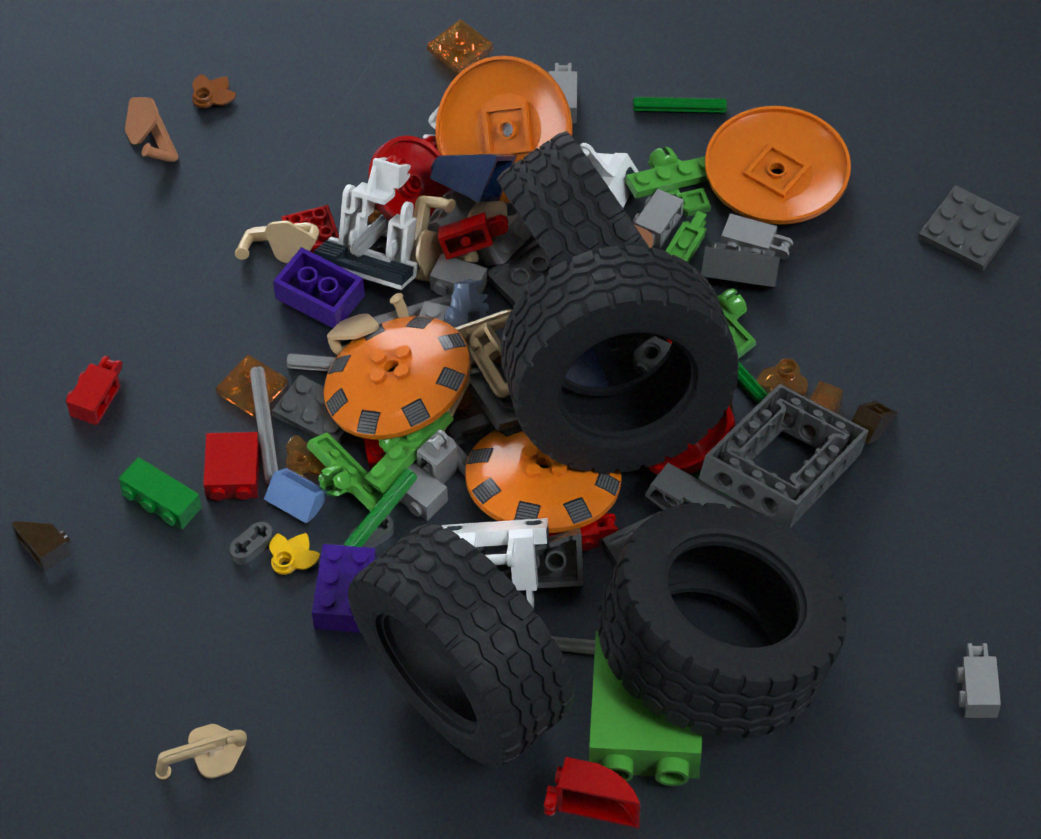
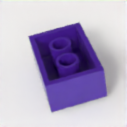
M302 247L273 280L275 299L331 328H334L340 321L347 319L365 296L362 277Z
M323 544L312 607L314 629L360 632L350 609L348 589L353 578L372 561L377 559L376 548Z

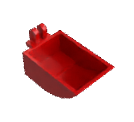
M565 757L563 767L558 766L556 771V787L548 785L544 802V813L547 816H553L558 805L559 812L634 828L640 827V802L635 791L625 779L613 770L598 763Z

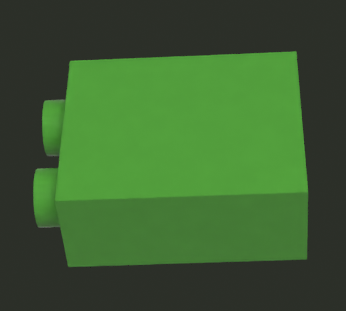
M596 631L589 762L598 763L613 770L625 779L626 782L630 781L633 775L655 776L657 782L668 786L683 785L688 782L689 778L699 779L702 735L691 732L688 726L682 729L665 721V715H655L641 704L642 699L636 700L622 686V680H617L608 665V659H605L598 631Z

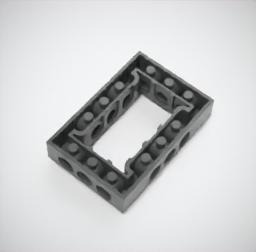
M779 384L705 455L699 480L790 529L861 455L869 430ZM782 431L816 449L814 456L809 461L805 460L802 468L797 473L794 472L791 475L789 483L777 477V474L760 468L752 461Z

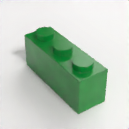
M139 457L119 477L121 493L125 498L130 501L134 499L149 513L155 512L171 526L175 525L183 529L202 508L197 492Z

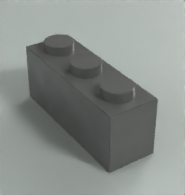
M712 242L711 246H705L701 274L704 277L775 287L780 256H775L776 251L761 249L760 253L750 252V247L736 246V250L726 249V244Z

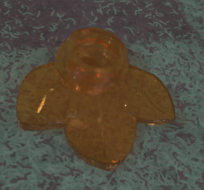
M790 358L782 359L776 367L765 368L757 379L761 387L770 388V393L779 384L800 395H805L808 389V381L800 374L799 365Z
M299 435L290 438L286 445L288 455L285 463L287 468L299 475H304L306 472L320 475L322 469L327 467L306 447L309 441L305 442Z

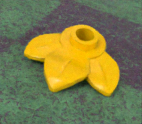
M279 533L272 538L269 550L273 555L271 565L276 573L287 575L296 569L306 570L311 568L318 562L320 553L309 550L310 543L307 533L297 535L288 541ZM283 562H288L286 565H281Z

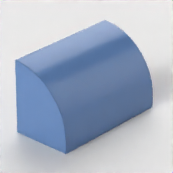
M285 468L273 473L264 500L297 519L308 523L323 506L327 497L326 492L328 491H322L317 484Z

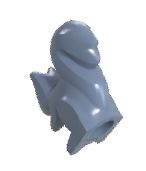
M467 279L454 283V292L451 297L450 307L447 308V312L444 314V322L455 328L468 323L469 313L472 321L487 316L489 305L483 302L487 298V294L480 295L477 291V288L484 283L483 279Z

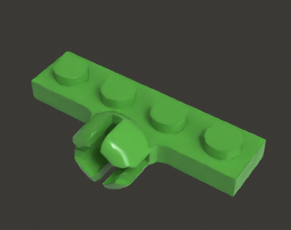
M665 146L663 147L664 151L661 148H657L649 157L648 165L651 169L626 175L625 183L636 199L653 195L657 189L665 192L707 182L705 156L681 161L671 148Z
M730 288L717 297L733 336L739 359L756 346V340L737 321L740 316L747 312L746 302L740 294L735 295L737 293L735 289Z
M445 412L433 423L405 436L379 439V446L384 449L383 451L386 454L364 477L367 483L380 492L385 493L403 471L408 469L417 459V450L438 430L444 431L454 420L451 414Z
M328 432L309 440L306 447L327 467L322 469V473L318 478L321 490L326 491L332 488V490L326 492V495L331 497H337L346 492L352 493L371 511L385 493L380 492L367 483L364 477L368 472Z

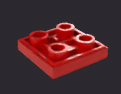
M329 205L281 217L282 221H290L293 224L311 223L318 227L319 236L310 250L312 253L320 245H323L328 238L334 237L339 239V233Z

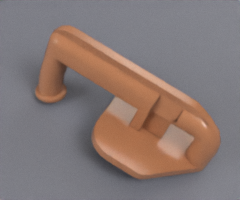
M132 97L129 100L125 132L129 141L134 145H139L151 131L159 149L151 147L147 143L144 145L141 155L167 162L177 161L178 154L159 115L154 100L149 97Z

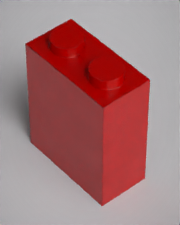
M258 432L206 433L203 484L206 499L223 500L238 498L247 500L258 498L260 458Z

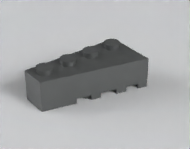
M669 463L666 464L651 483L644 495L663 510L674 506L679 508L681 505L689 503H700L702 506L705 503L725 504L728 509L731 506L750 510L754 516L758 513Z
M580 528L548 537L547 544H535L538 588L584 586ZM507 550L497 552L494 554H506ZM507 564L496 565L498 570L502 571L512 582L511 567H508Z

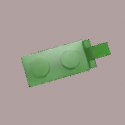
M697 211L691 222H683L667 247L666 252L671 256L674 254L689 263L705 237L707 229L704 226L707 214Z

